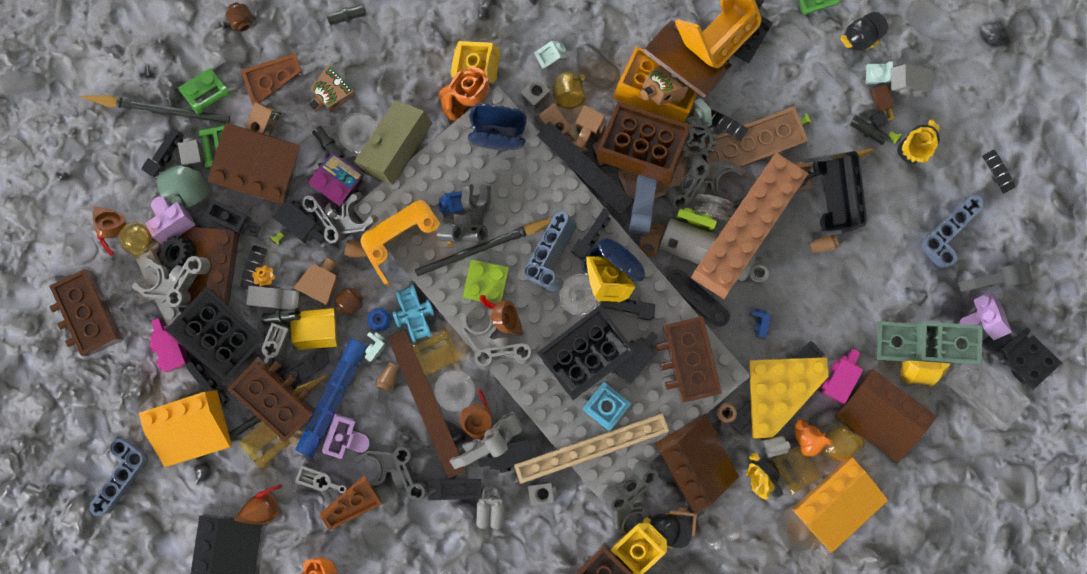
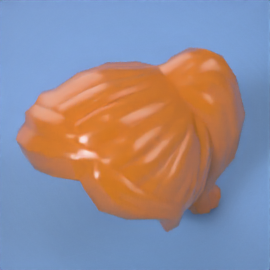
M451 84L445 86L438 94L444 115L451 121L455 122L458 120L468 106L456 100L452 93Z
M798 419L795 424V436L801 445V453L804 456L818 455L826 445L832 444L831 439L825 437L826 433H821L815 426H809L804 419Z

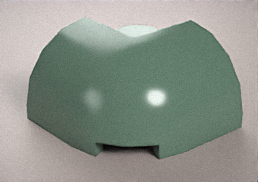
M183 165L160 172L157 178V186L162 198L167 197L171 205L178 202L183 207L187 206L189 208L202 201L212 192L197 170L194 171L189 167H183Z

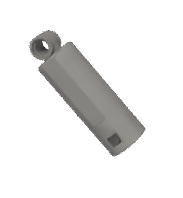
M670 217L658 249L699 265L719 235ZM755 252L738 280L745 281L748 275H750L752 280L764 282L769 277V261L764 257L755 258ZM756 268H763L764 271H757Z

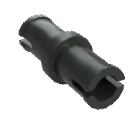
M363 4L348 9L345 7L341 11L328 13L327 19L330 26L345 21L348 23L352 19L365 17L366 11Z
M857 115L852 120L859 123V125L852 121L849 125L863 133L864 137H870L880 143V145H883L885 140L879 136L887 139L889 136L874 127L873 123L869 124Z
M322 126L316 128L317 132L315 130L312 131V134L321 143V148L326 150L329 155L333 152L341 158L344 157V154L336 146L335 140L329 137Z
M299 308L290 310L278 309L276 312L263 313L261 317H266V319H261L263 325L271 323L285 324L287 321L300 320L301 316L296 315L301 314Z

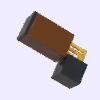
M886 83L870 89L878 112L870 116V120L876 128L884 126L888 121L894 119L891 110L894 104ZM886 111H888V113H889V116H890L889 119H887V117H886V115H887V114H886Z

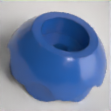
M384 308L371 310L367 317L368 325L377 332L388 329L392 320L391 315Z

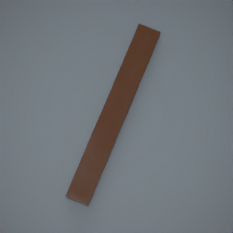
M403 329L388 336L389 343L447 477L451 478L466 471L465 466L454 469L450 463L451 458L460 456L406 330Z

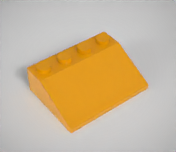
M636 46L620 78L613 99L661 116L666 115L667 118L685 123L697 92L689 87L685 98L664 105H657L652 98L644 100L641 97L640 91L643 89L646 76L660 64L643 52L644 49Z
M217 390L202 392L139 413L143 431L164 467L232 447Z
M847 457L791 510L832 553L888 500L855 459Z

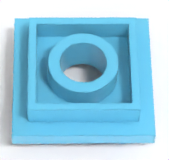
M603 382L582 410L610 431L631 403L607 383ZM607 400L612 403L611 411L604 412L601 409L603 401Z

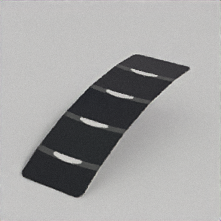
M711 110L712 125L725 131L740 141L748 131L746 127L715 110Z
M992 150L982 155L1002 193L1004 194L1014 189L1016 186L997 152Z
M253 245L243 272L240 287L248 289L249 286H256L252 273L256 272L255 269L262 266L267 249Z

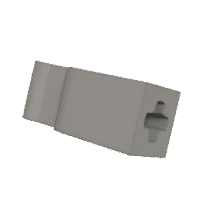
M249 286L246 305L286 310L299 308L300 291Z
M271 323L262 346V353L266 356L264 362L269 367L273 359L279 358L282 355L291 333L290 329ZM274 347L276 349V352L271 353L269 348Z
M784 436L760 440L765 458L786 454L788 449L791 448L789 441L786 442Z
M301 465L295 481L319 491L334 488L340 493H344L349 489V486L346 484L334 483L331 474L306 465ZM325 477V481L328 483L322 486V482L319 480Z

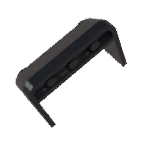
M850 151L804 159V163L813 162V170L818 175H823L827 213H824L820 219L822 230L813 232V235L843 234L864 227L867 222L858 153Z

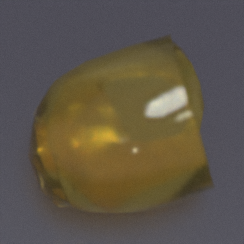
M565 71L557 76L552 86L553 97L557 106L573 109L581 106L586 101L582 84L585 79L584 75Z
M137 221L125 224L118 236L119 244L123 251L134 254L137 259L152 245L153 241L147 225Z
M842 423L828 433L826 438H830L832 444L826 445L823 451L829 460L838 462L850 458L864 448L865 444L860 436L853 433Z

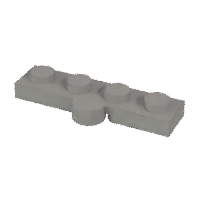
M149 250L136 259L148 284L147 289L152 288L156 284L157 272L153 267L146 265V261L148 259H155L161 264L155 250ZM147 297L149 300L156 301L167 326L183 311L182 307L169 306L166 298Z

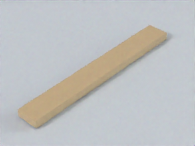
M661 413L515 464L514 467L521 484L668 433L669 429L665 417Z

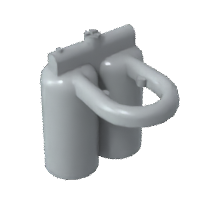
M495 486L485 487L482 490V498L477 503L476 524L479 528L484 529L491 526L493 529H500L504 525V503L501 499L500 489ZM495 491L497 493L495 498L497 499H493V497L487 498L486 492Z

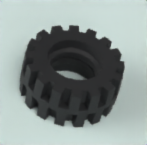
M180 236L168 237L167 242L164 241V246L160 248L162 251L160 253V257H162L160 261L163 263V266L170 270H173L178 265L183 267L189 257L196 256L194 254L196 248L193 247L194 243L190 239ZM180 248L179 257L176 259V253Z

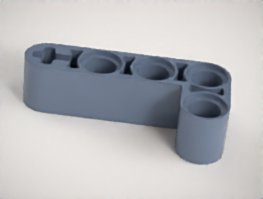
M639 174L629 232L648 236L657 180Z
M974 195L962 201L922 241L921 248L923 252L937 266L946 268L955 264L957 254L947 243L984 207L983 199ZM971 202H973V209L967 211L966 209L969 208L972 205ZM956 214L961 215V223L956 220ZM943 227H946L949 230L948 236H945L943 234ZM930 240L935 242V249L930 248ZM943 254L948 255V263L943 261Z
M560 211L553 216L524 270L525 277L536 285L554 293L560 291L563 287V279L553 272V269L576 229V221L566 212Z
M116 439L110 444V452L121 463L91 502L89 509L94 516L109 514L148 462L147 453L128 439ZM120 443H123L125 446L122 453L118 450ZM135 454H138L140 456V462L138 464H136L133 460ZM124 470L128 472V478L126 480L122 478V472ZM112 486L117 490L115 496L110 493ZM104 503V504L102 505V508H103L104 510H100V509H101V506H100L99 504Z

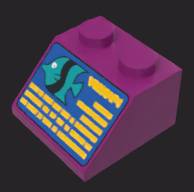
M332 152L317 169L308 184L339 206H342L364 174Z

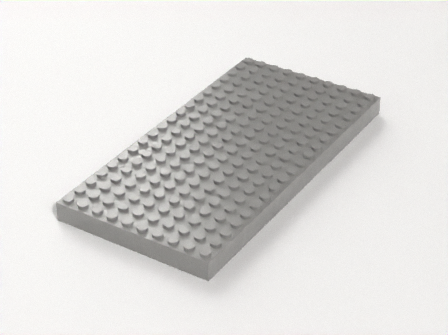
M499 85L481 103L489 104L490 106L502 105L511 109H518ZM469 109L407 162L393 185L383 181L353 207V210L363 222L368 217L376 215L378 221L369 228L372 229L415 201L422 200L429 205L440 224H454V215H465L466 211L443 217L438 207L439 199L445 194L462 191L463 184H473V200L475 204L478 203L480 197L479 187L481 185L491 186V203L483 225L488 230L485 242L510 233V231L517 228L519 229L520 226L524 227L530 222L553 218L560 211L566 212L576 221V229L553 269V272L563 279V287L555 293L536 285L524 275L525 267L548 226L535 234H528L526 237L521 236L519 239L500 244L418 277L415 269L484 242H466L462 238L460 242H452L454 247L450 248L447 241H440L438 239L437 230L432 233H425L417 224L384 246L475 354L476 350L461 331L460 314L465 313L467 315V326L470 330L482 332L490 324V317L488 315L490 308L480 301L463 298L470 261L472 259L509 267L502 301H511L514 304L521 322L523 335L508 334L497 329L491 339L508 337L510 338L511 345L527 344L531 349L532 358L526 364L518 363L515 357L493 360L489 370L557 450L663 413L669 429L668 433L571 466L600 501L604 503L606 501L603 498V492L607 487L612 485L618 487L634 474L633 468L637 462L644 460L651 463L660 455L655 445L656 442L698 417L707 414L751 375L705 324L722 394L681 403L677 388L666 389L665 382L675 380L673 368L662 371L660 363L671 361L668 349L657 351L656 349L657 343L666 342L663 326L699 316L610 214V222L606 228L601 227L598 232L600 237L595 244H590L591 250L600 241L609 238L630 251L642 264L645 277L640 282L633 279L635 289L628 299L637 301V305H640L641 302L656 305L652 320L640 319L638 314L607 308L603 309L628 342L631 340L635 342L641 336L646 339L651 332L655 333L658 337L652 343L655 347L652 351L656 355L631 384H628L617 373L611 371L576 399L572 400L537 355V352L600 306V302L597 301L593 294L589 277L582 270L583 260L572 254L571 250L578 239L583 240L605 207L572 169L536 136L539 132L528 119L522 134V138H525L526 142L518 150H494L472 144L468 140L469 133L473 132V126L469 118L471 109ZM520 350L517 355H521V358H524L528 353ZM484 355L481 361L485 364L489 357ZM603 382L607 383L631 403L610 431L582 410ZM607 400L603 401L601 409L604 412L611 411L612 403Z

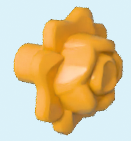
M267 265L257 267L255 269L256 272L252 273L254 284H259L260 287L271 285V280L275 279L273 268H268Z

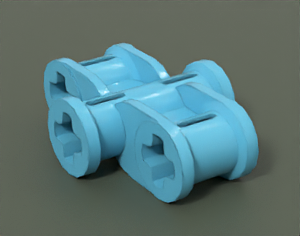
M414 284L401 291L395 290L402 311H393L397 327L399 328L402 324L407 323L413 342L425 336L431 337L432 334L425 318L427 315H435L430 300L427 299L426 302L420 304Z

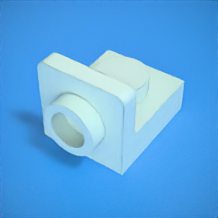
M550 41L534 52L542 69H547L558 60L567 58L566 49L559 41Z
M889 61L887 64H867L866 84H889L891 82L893 61Z
M701 98L695 100L694 116L688 118L687 123L690 125L692 119L695 123H698L699 119H701L702 125L708 122V127L711 126L712 116L710 107Z
M370 332L367 334L376 342L374 345L371 343L365 351L366 356L364 358L372 363L387 345L383 342L385 338L377 332L374 335Z

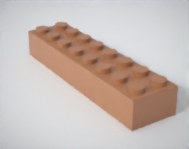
M775 153L695 269L691 278L722 299H725L808 175V172Z

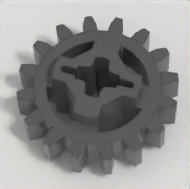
M693 119L690 121L691 128L688 134V141L685 143L682 151L685 153V159L694 154L704 156L707 159L709 157L708 152H714L711 146L717 145V142L713 141L716 139L717 134H712L713 127L707 128L708 122L702 125L701 119H699L698 123H695ZM708 137L709 143L706 148L704 141ZM693 138H701L699 144L698 142L691 143Z

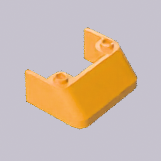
M720 0L722 13L703 32L700 25L677 19L675 23L685 46L707 65L720 68L759 28L761 15L755 0Z
M415 201L368 230L361 237V245L387 287L392 285L379 266L388 257V252L384 245L417 224L425 233L434 232L440 225V222L425 201ZM447 242L450 248L454 247L452 242Z

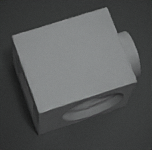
M537 77L521 91V97L535 110L550 96L551 87L544 79L540 80ZM540 89L542 94L535 96L532 94V91Z
M187 138L182 143H177L183 167L194 168L204 165L202 146L198 140Z
M551 482L528 485L531 506L554 503V498H557L556 486H552ZM541 488H545L549 492L548 497L545 499H541L537 495L538 490Z

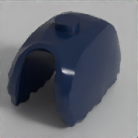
M477 104L471 109L469 118L473 126V132L469 133L468 140L472 144L494 150H518L524 146L526 140L522 138V134L527 123L524 111L502 105L490 106L489 104Z
M603 239L587 255L589 257L609 258L611 263L622 272L627 273V276L632 281L633 279L637 282L644 280L645 271L639 260L625 247L612 239ZM586 256L582 262V270L589 277Z

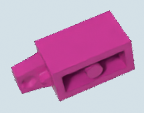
M161 318L152 320L154 331L151 332L150 347L157 354L158 359L156 361L159 369L170 373L184 367L189 362L185 349L164 331L168 326H164Z
M851 349L847 357L843 355L841 359L833 362L829 378L821 384V388H823L821 394L840 404L846 403L863 371L858 367L859 363L856 362L860 352Z

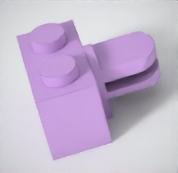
M162 196L152 201L151 208L155 217L146 222V225L152 237L162 245L164 241L167 242L168 237L180 236L195 226L189 211L180 203L176 202L171 205Z
M992 291L975 299L974 303L977 311L960 320V324L983 325V330L993 340L1012 332L1002 304Z
M335 413L324 441L322 452L342 459L345 449L359 453L365 452L369 447V439L365 434L353 431L354 419Z

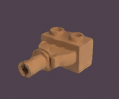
M584 105L575 122L576 128L581 132L577 141H572V143L583 153H587L588 149L585 147L591 136L596 138L598 134L602 135L606 122L605 115Z

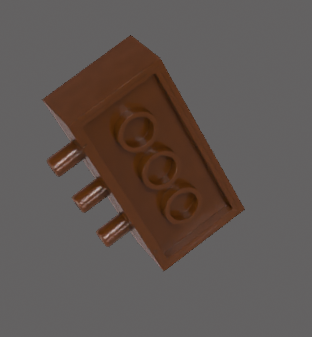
M83 269L49 286L57 302L50 306V310L52 312L60 310L64 318L63 321L57 323L58 328L62 330L68 327L72 338L65 340L68 347L76 344L80 355L89 357L123 340L92 271Z
M703 316L664 325L663 331L666 342L657 343L656 349L657 351L668 349L671 361L660 363L662 371L673 368L675 380L665 382L666 389L677 388L681 403L722 394Z
M257 357L227 390L286 442L315 411V408L305 400L310 391L304 388L298 394L290 386L296 380L293 375H289L283 380L276 373L281 368V364L278 361H275L269 367Z

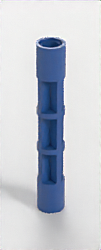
M350 338L295 449L299 453L313 458L320 444L318 440L323 438L359 366L357 362H361L368 348L367 345Z

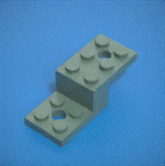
M878 321L876 360L981 365L983 325L924 321L918 324ZM893 337L901 339L900 347L892 345ZM959 338L966 342L964 349H959L956 346V341Z

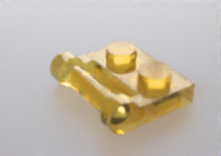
M447 328L438 335L420 343L415 342L412 344L425 376L461 360ZM443 340L447 343V345L425 355L421 352V350Z
M263 422L238 442L260 469L266 466L265 463L281 449L291 444L289 439L284 442ZM275 437L280 440L263 456L259 457L256 454Z
M800 444L788 450V453L772 459V462L777 465L783 476L790 495L821 479L810 457L804 456L801 453ZM785 459H788L800 481L799 483L795 484L783 462Z

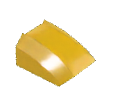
M459 41L454 50L451 77L453 78L461 70L465 72L469 70V67H476L483 70L489 83L493 84L497 80V71L501 58L499 47L494 43Z
M587 256L589 281L597 301H615L620 303L628 299L635 289V285L632 279L627 276V273L616 268L609 258Z
M337 309L301 311V314L296 315L301 316L300 320L290 321L291 342L298 350L339 347Z
M900 362L899 378L906 386L916 384L932 387L944 377L950 367V363Z
M638 523L613 545L611 551L633 571V574H644L666 554L667 540L650 523Z

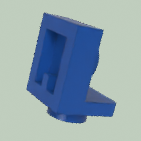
M462 191L445 194L439 199L438 207L443 217L466 211L461 203Z
M761 309L751 311L749 316L760 319V321H756L754 332L757 333L756 338L765 339L771 315L766 314L767 311Z

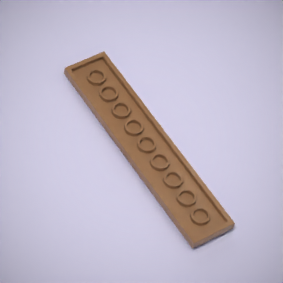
M794 106L743 125L748 131L740 141L726 132L717 135L716 139L713 140L717 142V145L711 146L714 152H708L709 157L707 159L704 156L702 158L706 162L731 161L743 167L773 156L775 153H781L808 142V138ZM705 139L704 143L707 148L709 140ZM682 152L670 185L657 181L654 200L666 196L669 188L680 186L690 170L687 167V160L690 156L685 159V153ZM622 170L617 173L624 192L634 200L638 174Z

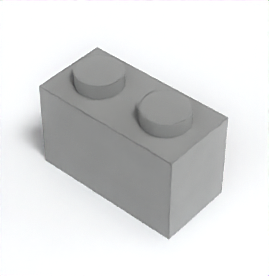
M908 64L891 68V90L900 92V95L912 94L916 98L924 97L925 94L933 92V70Z

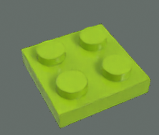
M689 208L679 209L675 219L709 232L714 230L717 221L713 220L712 216L694 214L695 211Z
M471 259L463 298L480 301V295H485L486 299L494 304L502 301L509 267Z

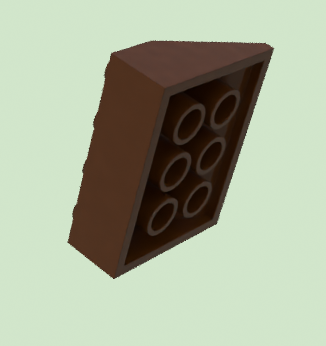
M673 20L666 24L643 50L646 55L703 98L721 82L732 66L729 60L720 68L707 65L685 46Z
M617 102L597 149V161L670 185L691 125Z
M226 122L212 162L208 182L283 204L289 195L301 145Z
M192 227L181 235V237L190 239L194 243L193 247L196 248L194 254L197 257L207 258L211 264L209 272L202 275L198 274L189 288L188 292L191 295V302L205 287H208L229 306L239 233L231 230Z
M874 369L866 372L848 397L846 403L841 406L835 415L837 419L896 463L908 453L937 418L936 415Z
M706 414L655 443L687 504L695 514L712 505L739 477Z

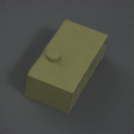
M395 100L354 162L364 174L393 185L433 123L425 111Z

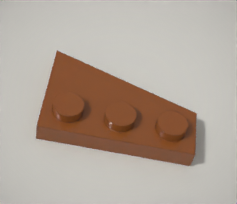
M296 53L243 69L241 72L252 105H254L255 102L260 103L299 75L302 70Z
M364 475L324 509L320 516L330 531L382 505Z

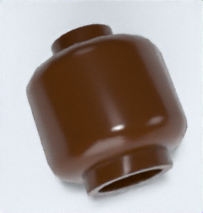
M232 3L228 6L225 14L233 30L243 32L252 27L254 17L246 4Z
M346 288L336 296L335 301L337 305L335 308L342 315L346 313L352 316L363 306L362 300L364 298L355 288Z

